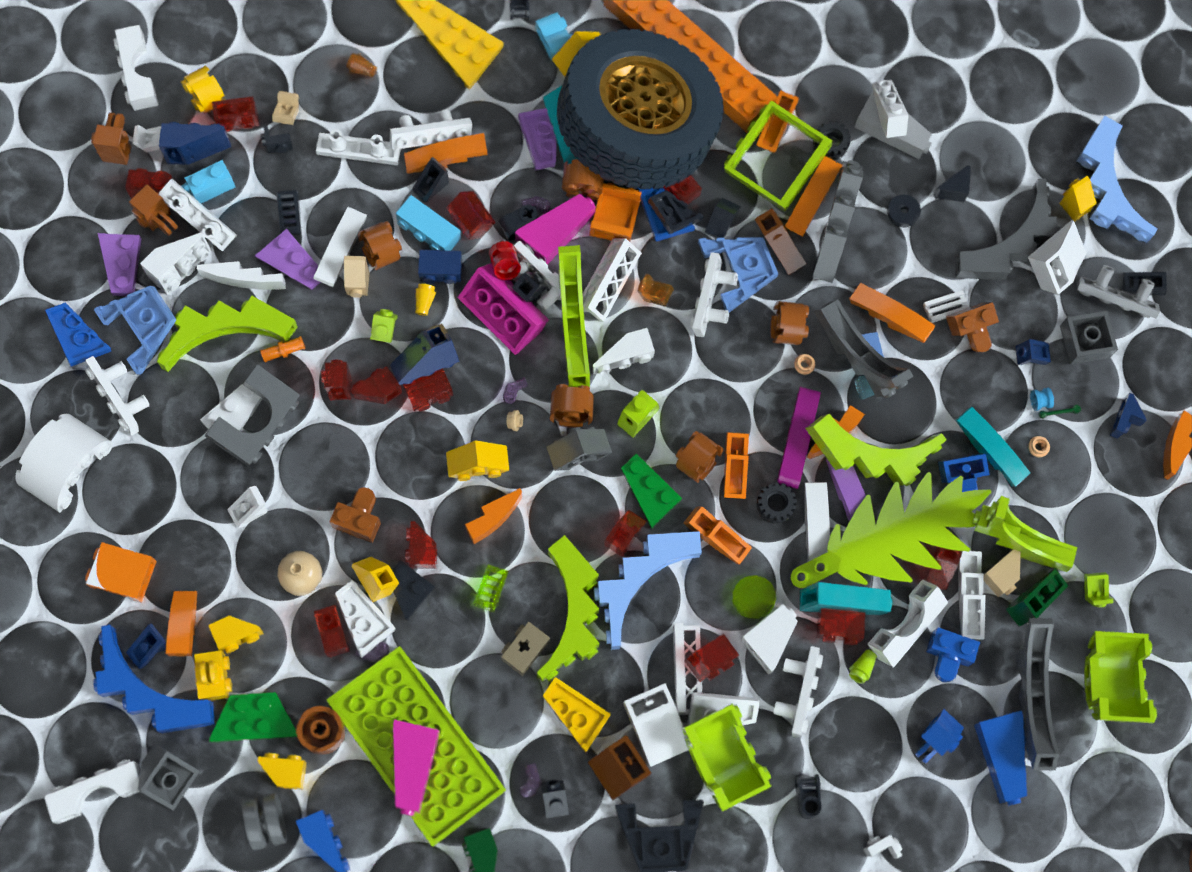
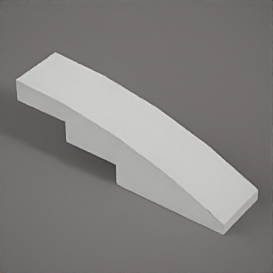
M350 207L346 209L313 279L329 286H334L344 267V256H349L357 240L358 232L366 221V214Z
M239 261L197 265V270L201 277L221 284L262 290L286 289L283 274L264 275L261 267L242 269Z
M826 482L805 483L807 562L828 552L830 526ZM823 563L817 566L818 571H823L825 568Z
M958 551V594L961 635L970 639H984L985 595H983L984 573H981L982 552Z

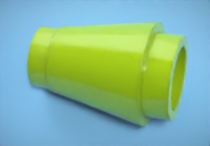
M865 650L849 668L850 678L860 684L868 681L877 655L871 650Z

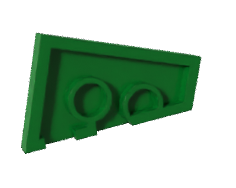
M637 454L621 468L651 529L682 500Z

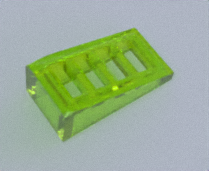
M488 564L476 594L474 606L495 613L509 571ZM490 572L502 575V578L498 579L489 576ZM490 580L499 583V586L496 587L487 584V581ZM485 588H488V589H491V590L496 591V593H495V595H494V594L485 592L484 589H485ZM482 596H485L488 598H492L493 601L489 602L481 598Z

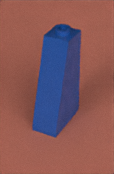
M1018 711L974 725L999 802H1007L1008 806L1021 803L1020 798L1027 796L1022 711Z

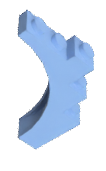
M1104 116L1077 159V162L1084 168L1094 171L1090 181L1094 196L1100 199V202L1090 219L1098 226L1107 229L1111 224H1114L1118 229L1132 234L1137 240L1148 243L1156 233L1157 228L1144 220L1132 208L1122 193L1115 173L1114 150L1117 137L1123 125Z
M700 531L647 535L646 541H643V554H647V556L623 558L622 564L618 565L619 578L623 577L622 580L598 581V587L594 588V600L599 601V607L608 606V609H604L605 622H609L610 630L606 631V643L611 644V650L620 649L621 627L624 614L640 586L653 574L668 565L700 557L702 553Z

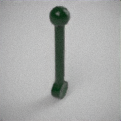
M1074 405L1072 408L1049 412L1042 410L1038 416L1044 419L1046 416L1073 412L1078 414L1081 411V407Z

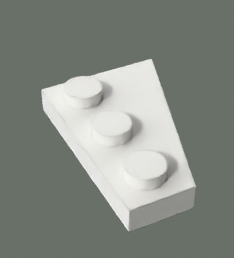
M693 692L687 726L730 704L739 707L743 716L740 718L743 725L755 723L760 701L758 698Z

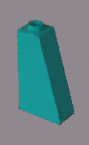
M818 582L800 590L801 612L883 615L891 612L893 604L891 590Z

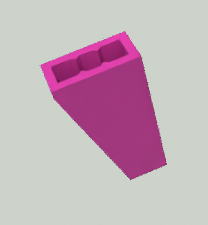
M579 194L515 232V241H520L523 245L527 244L530 246L534 255L538 259H543L548 265L558 254V247L566 246L595 214L596 206L590 198Z
M394 720L396 807L401 809V814L414 816V812L420 813L440 731Z

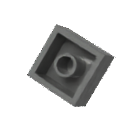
M1108 311L1067 317L1060 325L1070 365L1111 358L1118 351Z

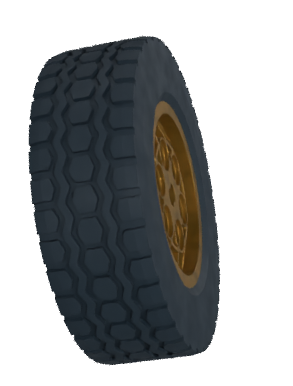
M627 29L617 30V32H607L604 35L601 34L587 42L577 52L570 63L559 93L557 120L561 135L564 136L563 140L567 147H570L572 154L578 157V160L585 167L588 166L590 171L596 175H601L600 177L607 181L611 180L613 183L621 186L626 185V187L634 189L640 187V189H659L685 180L704 161L721 127L723 118L722 93H720L718 82H715L716 78L709 71L708 66L703 61H700V57L694 52H690V49L683 44L680 45L674 39H668L666 36L658 33L653 34L651 31H640L638 29L627 31Z

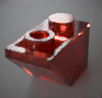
M386 366L383 369H376L372 372L371 377L366 380L356 382L351 392L357 400L386 404L400 395L402 389Z
M628 510L605 539L604 545L623 557L647 521Z
M411 521L410 528H406V541H410V548L405 550V562H409V566L412 569H437L436 542L415 521Z
M937 547L934 559L942 568L940 570L930 568L926 581L938 586L940 589L946 590L959 565L963 551Z
M336 605L314 611L327 657L330 658L350 652Z

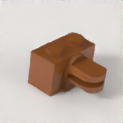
M109 112L106 126L97 125L96 131L92 133L91 142L103 162L128 164L131 145L126 131H123L125 123L123 114L118 113L116 115Z
M146 185L129 201L133 208L131 212L137 217L136 221L143 228L149 227L154 231L158 227L167 236H170L172 232L165 224L173 230L178 228L176 223L169 218L171 214L168 205L150 186Z
M983 302L946 316L952 336L967 334L973 351L986 352L991 348L992 342L987 326L999 322L993 302Z
M366 487L359 488L351 506L338 502L330 519L332 528L373 543L381 525L379 517L371 515L376 502L374 492Z

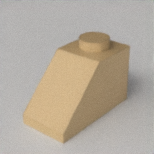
M344 256V287L346 294L355 298L362 297V295L368 296L369 269L366 257Z
M1013 549L983 575V581L998 597L1004 593L1008 596L1017 588L1014 584L1020 580V551Z

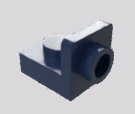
M1029 339L1016 345L1017 364L1024 365L1031 362L1046 365L1051 363L1049 343Z

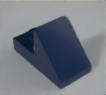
M1129 393L1122 399L1110 436L1118 439L1122 434H1127L1131 423L1140 427L1147 421L1134 394Z
M149 624L126 653L135 665L141 669L150 662L156 653L166 650V641L153 624Z

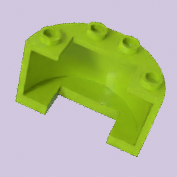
M1095 631L1088 643V649H1091V653L1085 656L1084 665L1085 696L1088 709H1093L1094 711L1092 717L1098 721L1155 723L1157 710L1153 705V700H1147L1148 693L1144 689L1146 669L1143 668V660L1149 657L1152 652V643L1149 641V635Z
M733 704L682 728L683 735L688 737L685 739V743L706 788L714 794L712 798L722 811L771 787L768 781L771 779V776L765 766L762 767L756 763L753 757L756 755V752L751 743L747 744L744 737L747 733L740 720L743 717L739 707Z

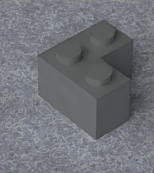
M594 427L587 429L573 428L568 431L569 434L554 439V443L547 446L554 471L570 470L582 462L599 461L612 453L605 430L595 429Z

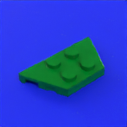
M276 692L230 695L209 738V742L292 738L298 736L297 730Z

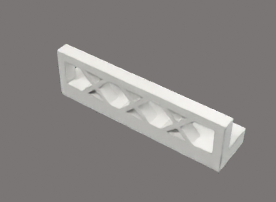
M626 238L612 239L583 292L584 312H590L601 322H604L641 255V252ZM627 250L633 253L628 262H626L625 256ZM621 266L622 275L617 279L616 270ZM612 283L613 292L610 296H607L606 288ZM599 301H603L604 309L601 313L595 309Z
M674 623L675 706L679 715H689L690 710H686V698L690 694L692 695L696 688L697 693H702L700 625L684 626L683 623ZM684 631H695V641L690 646L684 641ZM694 644L696 647V652L692 649ZM688 651L696 656V662L691 667L685 663L684 655ZM689 672L697 679V684L691 690L685 685V677Z

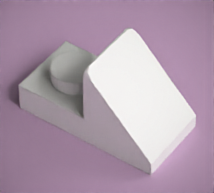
M256 486L249 487L227 509L237 528L267 513L266 503Z

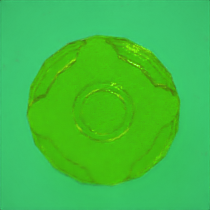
M758 575L747 576L741 579L734 587L733 605L743 617L761 619L767 616L774 608L776 591L772 583L766 578Z

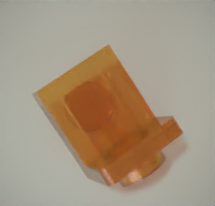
M645 274L643 280L639 283L637 291L645 302L665 307L674 288L672 285L654 281L650 275Z

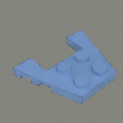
M763 237L716 238V240L698 239L704 259L710 257L711 252L719 254L725 252L732 271L738 274L737 283L739 288L720 295L724 308L728 312L734 310L778 276L777 269Z
M153 286L145 287L128 294L125 298L113 300L105 306H99L94 309L104 325H109L119 315H123L142 344L139 349L126 359L134 372L139 375L144 372L176 322V318Z

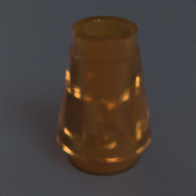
M352 53L346 65L350 72L371 78L375 76L378 69L377 66L359 53Z

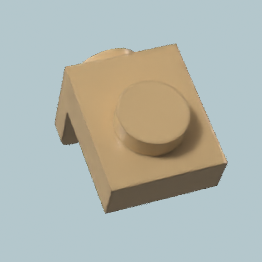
M279 91L278 104L272 115L273 122L293 125L299 112V95Z

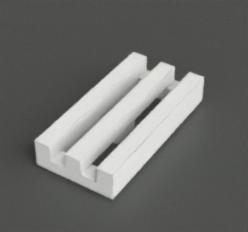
M963 290L924 302L923 306L931 323L946 319L947 315L969 308L967 299L963 296ZM959 298V300H957V301L950 302V303H947V304H944V305H941V306H938V307H934V308H931V309L929 308V307H932V306H935V305H938V304H941V303H945V302H948V301H951V300H954V299ZM962 305L961 308L948 311L936 316L932 315V313H936L942 310L949 309L951 307Z

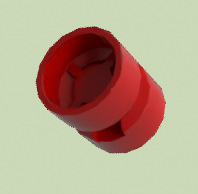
M500 241L492 245L489 250V256L495 276L501 280L515 278L520 273L521 266L514 245L508 241Z

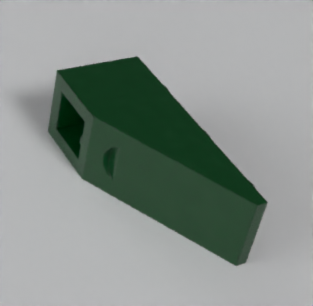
M488 828L464 837L466 842L462 844L466 857L470 856L473 865L469 866L470 872H495L498 849L491 829Z

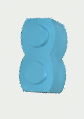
M557 12L535 21L538 36L552 60L570 39L572 33H568L564 17H560Z

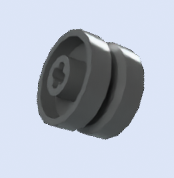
M276 792L264 795L262 806L256 798L243 801L244 823L253 851L265 849L268 844V837L274 846L287 842L284 814Z

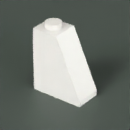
M784 604L741 639V642L768 674L776 668L798 622L795 619L797 617L795 612L790 607L786 608Z

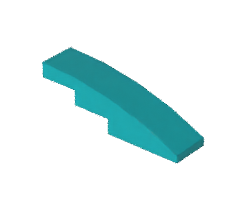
M969 407L955 420L979 453L986 454V458L994 469L1000 470L1011 486L1016 487L1030 474L1029 470L1010 446L973 407Z

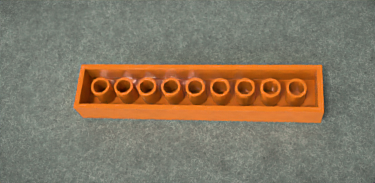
M604 0L603 6L629 29L646 30L653 32V34L664 35L668 39L671 38L678 41L680 45L683 44L690 49V52H694L700 57V61H703L708 66L709 71L713 73L716 78L715 82H718L720 93H722L723 112L746 133L748 132L749 125L753 121L756 122L761 116L759 115L761 108L765 104L768 105L771 100L773 102L776 101L777 96L670 1Z

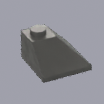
M154 743L141 762L138 790L174 811L200 771Z

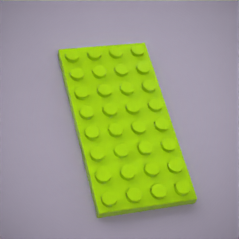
M400 646L327 699L330 706L341 717L346 728L394 794V720L440 731L420 813L414 812V816H411L432 847L506 791Z

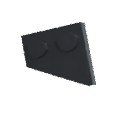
M667 190L650 197L648 200L669 235L703 219L701 213L696 214L688 209V204L678 200L675 195Z
M400 560L392 569L399 582L393 592L405 619L409 620L435 587Z

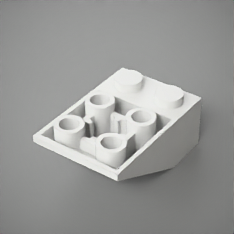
M1071 220L1028 257L1042 290L1059 295L1074 281L1086 254L1074 221Z
M198 233L154 249L140 265L149 280L168 295L179 287L180 282L186 276L193 273L195 267L200 262L208 258L211 249L204 235Z
M666 684L624 701L623 706L650 767L688 751L685 743L687 736L683 735V725Z

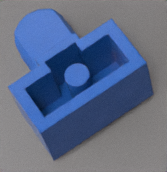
M986 454L938 461L941 482L950 483L959 476H962V492L978 490L977 477L990 475Z
M937 627L931 633L926 650L927 653L938 656L935 677L945 683L954 680L960 664L968 667L975 662L980 642Z
M943 709L922 733V738L926 742L916 751L915 755L920 757L932 746L933 748L921 760L926 764L937 752L941 756L947 751L949 753L953 752L963 737L961 733L964 727Z

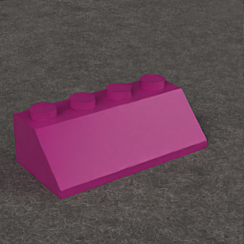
M492 263L476 270L458 296V299L516 355L539 335L549 319L532 302H526L512 289L514 285L509 280L498 279L495 276Z

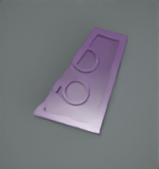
M547 108L518 114V120L535 170L555 167L556 138L547 114Z
M287 229L255 255L259 260L271 265L311 290L320 283V281L313 279L318 268L317 263Z
M98 233L112 295L127 296L135 292L141 246L140 235Z

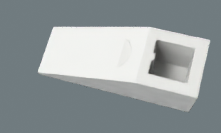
M892 80L872 82L880 124L886 138L905 136L907 134L908 113Z
M645 328L627 333L593 364V374L599 373V375L609 373L614 368L625 369L636 362L640 364L649 362L654 357L655 350L648 329Z

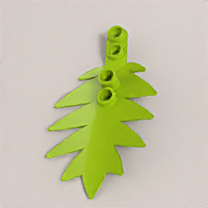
M928 472L916 488L905 512L899 483L895 482L879 513L877 523H875L871 496L866 495L846 527L842 540L840 525L836 524L828 541V552L795 568L791 574V581L798 588H806L838 572L841 576L852 582L868 585V582L856 571L858 570L862 573L888 580L911 583L913 581L891 554L908 562L940 570L942 567L919 541L950 550L969 552L970 548L945 527H975L976 524L972 523L974 517L972 511L984 502L991 494V490L962 492L963 477L959 476L948 484L932 503L931 473ZM820 563H823L825 566L823 571H818L817 569ZM800 573H804L805 579L803 581L798 580V575Z

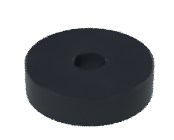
M906 194L894 197L887 208L889 220L894 225L902 228L914 225L921 214L919 202L914 197ZM901 209H905L907 213H903Z

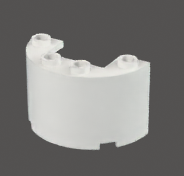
M59 415V420L48 422L25 449L19 461L22 464L21 470L18 469L16 471V482L20 487L60 513L72 501L73 494L68 491L69 487L77 483L80 477L79 474L92 463L93 456L101 460L103 456L109 454L113 442L72 415Z

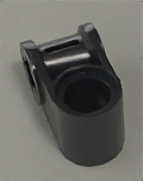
M511 0L510 20L514 18L530 20V2L528 0Z
M527 204L501 217L498 224L509 241L514 240L515 232L538 218L537 210L534 206Z
M814 774L813 777L795 775V791L799 814L805 819H813L822 810L819 774ZM806 802L814 804V813L811 814L805 810Z

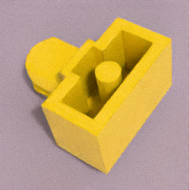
M221 650L194 654L198 699L212 701L229 698V692L232 691L231 678H227V669H230L229 657L225 656V653Z

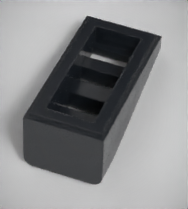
M298 191L277 192L280 234L286 229L291 235L302 234ZM295 207L293 210H284V208ZM286 216H295V217H296V218L284 219V217H286ZM285 224H296V226L285 227Z
M1123 272L1124 292L1136 294L1139 289L1138 279H1142V281L1146 279L1154 283L1150 295L1166 296V272ZM1129 278L1134 279V287L1129 288ZM1155 280L1159 281V287H1155Z

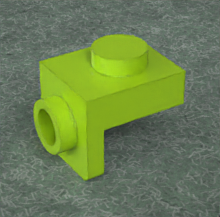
M387 309L377 311L373 315L370 339L391 343L398 315L393 314V311Z
M1106 572L1084 574L1085 600L1094 607H1105L1106 604L1113 603V598L1109 596V574Z

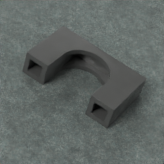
M258 364L243 382V385L260 396L267 404L269 419L266 426L257 433H244L221 417H218L205 434L206 438L246 466L250 465L251 462L256 464L262 455L259 451L264 445L268 447L275 437L272 433L276 428H282L287 421L285 415L289 410L291 412L294 411L299 404L297 398L300 396V394Z

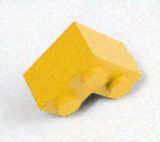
M576 31L552 58L564 77L577 52L587 42L601 35L599 32Z
M475 440L446 452L448 477L457 478L458 481H468L471 479L470 477L480 475L497 478L501 476V473L509 471L506 445Z

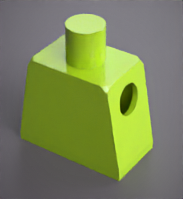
M641 390L623 409L617 425L634 438L660 409L659 404L645 391Z

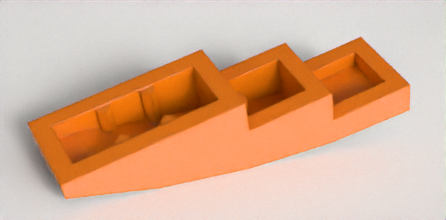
M480 133L445 140L404 153L407 174L423 172L432 157L444 168H448L447 164L467 162V158L487 155L485 135Z
M824 156L788 219L785 228L802 237L804 236L843 165Z
M862 283L858 285L849 298L851 304L867 310L870 316L886 322L888 328L922 343H925L935 328L934 324L913 310Z

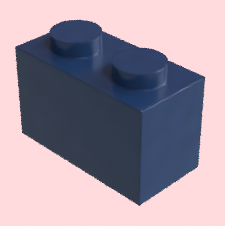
M419 250V280L428 284L435 283L436 281L446 284L461 282V251Z

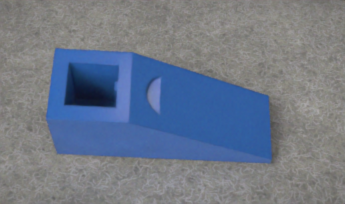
M321 810L296 821L302 839L309 848L337 872L351 870L347 858H342L339 849L342 848L339 836L333 835L331 827H334V822L330 813L326 814L325 811Z

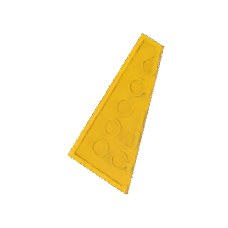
M395 0L407 16L415 22L417 28L424 33L445 62H448L453 68L454 73L462 79L469 90L504 47L502 41L436 0Z

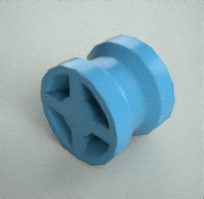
M1049 387L1043 388L1042 391L1032 390L1030 392V402L1035 411L1041 410L1043 407L1053 408L1054 396Z

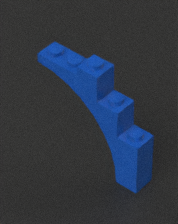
M111 625L101 626L102 633H99L100 646H103L104 655H101L100 660L101 666L105 670L96 672V678L93 679V687L98 695L108 697L125 694L122 698L123 708L131 715L155 712L152 715V725L160 733L216 725L212 701L176 699L157 693L147 687L126 663L118 644L116 629Z

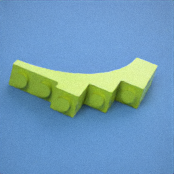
M580 245L558 247V273L568 387H578L581 385L590 387L583 309Z
M251 296L249 300L242 304L241 312L218 301L216 305L209 309L208 317L185 305L183 310L178 311L175 316L176 322L174 324L178 331L171 335L170 343L166 349L164 348L160 351L157 363L162 369L169 372L177 361L191 349L205 341L222 335L236 333L259 334L272 337L284 343L289 341L298 326L295 319L254 296Z
M830 414L819 417L805 428L835 470H847L856 464L865 478H878L886 472L893 483L898 482L899 486H909L916 480L915 476L920 473L917 467L926 462L927 459L925 457L930 453L935 454L942 448L941 444L946 441V438L941 433L932 435L920 444L905 449L880 448L869 445L850 435L839 426Z
M1000 496L997 502L993 501L991 507L983 505L980 511L976 510L972 522L976 524L974 531L996 537L997 545L1020 551V558L1056 568L1057 570L1068 572L1073 567L1078 547L1048 537L1021 522L1009 509L1008 503L1010 498Z
M565 535L548 548V555L558 567L565 584L568 598V617L559 646L549 661L537 672V677L542 683L546 679L548 681L554 679L559 674L557 670L563 665L568 667L576 660L574 657L576 654L583 661L586 657L590 660L599 652L597 648L600 643L584 625L586 623L590 625L598 618L596 614L599 613V608L584 590L590 591L598 584L596 580H598L599 574Z

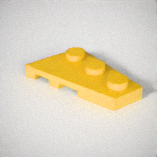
M556 677L543 694L546 702L582 749L587 752L611 714Z

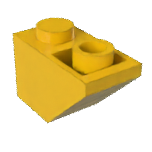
M1088 176L1082 180L1079 178L1074 180L1069 185L1070 188L1063 193L1064 197L1059 203L1074 222L1089 213L1096 204L1091 181Z
M373 557L363 559L351 565L372 602L390 596L399 584L390 566Z
M227 616L208 625L218 649L222 652L226 651V653L236 651L239 645L245 642L247 644L253 643L260 639V635L264 634L259 626L232 616Z
M265 753L264 757L258 756L257 761L279 788L303 790L307 763L301 760V756L288 755L287 759L278 758L279 755L273 753Z

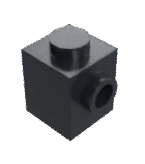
M525 272L512 289L526 302H533L537 300L548 285L544 282V277L538 272Z

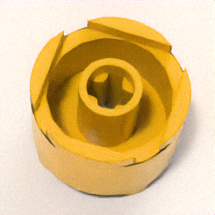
M206 65L184 76V80L181 81L184 90L192 95L193 99L191 102L196 111L203 112L204 114L226 103V100L222 98L224 93L214 75L209 77L207 73L209 68Z

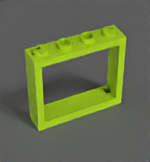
M771 100L768 105L765 104L759 112L761 116L756 122L753 121L749 125L747 136L738 141L735 146L737 150L733 156L730 154L724 163V170L727 174L786 212L831 148L832 140ZM773 114L820 144L781 200L735 170Z

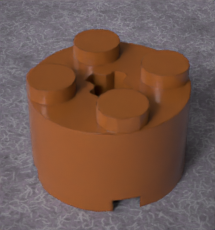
M578 159L572 160V164H568L567 161L564 163L562 190L566 192V196L569 198L581 194L591 200H597L599 195L602 194L604 179L600 177L601 175H596L590 171L589 167H585Z
M388 221L380 222L358 232L359 242L362 240L364 242L362 251L370 266H375L374 270L392 264L401 258L399 253L402 250L401 244L397 238L394 239L392 228Z
M777 301L773 308L777 312L775 316L771 317L770 335L774 339L772 342L800 345L803 338H807L809 327L806 325L809 306L803 303Z
M565 384L556 385V390L551 393L550 420L553 423L554 420L559 421L560 426L570 428L583 427L585 422H588V425L591 424L593 421L594 395L590 392V387L585 385L578 387H568Z
M695 431L691 435L690 443L686 448L681 447L677 452L676 458L678 460L676 467L699 483V479L704 480L717 464L715 458L717 455L721 457L723 448L703 433Z
M315 706L302 714L297 725V736L301 744L314 754H329L338 749L345 739V725L341 717L334 710L324 706ZM321 725L326 728L323 735L316 733Z

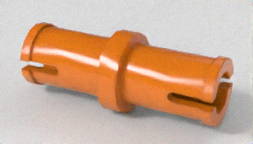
M299 336L284 343L280 341L278 345L260 350L266 363L282 356L283 358L288 357L290 353L305 349L302 337Z

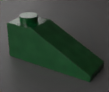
M1055 568L1017 597L1006 610L1018 627L1027 624L1029 618H1038L1069 585Z

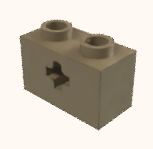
M530 622L526 626L522 624L515 633L516 639L512 644L508 642L501 651L503 654L501 657L502 661L522 676L550 642V637ZM527 643L529 651L523 650L520 652L519 645L524 646Z

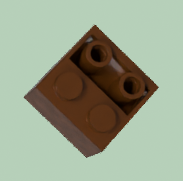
M627 735L607 747L588 762L612 801L652 774Z

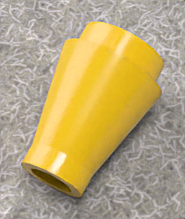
M419 284L418 288H416V314L428 316V311L436 295L434 286Z

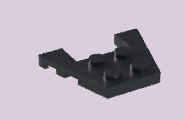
M704 800L682 801L684 825L638 828L636 803L615 805L616 813L640 872L687 871Z

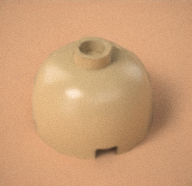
M294 551L287 554L281 560L278 566V579L280 585L287 592L295 596H304L312 593L321 582L322 568L319 561L312 554L305 551Z

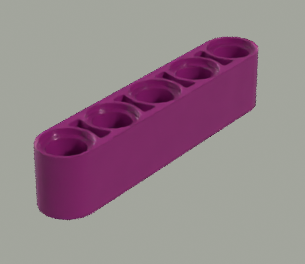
M799 387L777 478L779 485L783 483L786 484L785 486L794 489L799 487L811 438L805 428L815 421L820 391Z

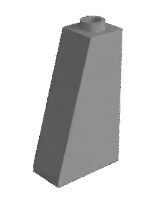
M872 91L854 128L920 159L922 153L927 154L932 144L929 142L932 134L909 114L907 134L905 136L886 138L880 124L875 97Z

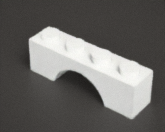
M136 25L115 30L117 38L113 40L116 50L120 51V56H117L120 68H123L124 71L121 74L123 85L127 86L128 91L124 92L127 103H131L134 111L158 106L157 95L151 78L140 76L135 72L137 61L147 53L144 35L140 26Z
M923 579L909 594V610L903 622L894 629L886 630L881 628L868 643V646L877 655L878 660L892 667L899 662L948 603L938 586Z
M125 760L118 763L117 768L112 770L105 768L95 772L94 777L89 779L82 777L74 780L73 785L69 787L59 786L50 790L51 794L44 797L52 822L60 824L80 816L86 797L99 788H111L124 798L140 792L138 790L139 764L134 761Z

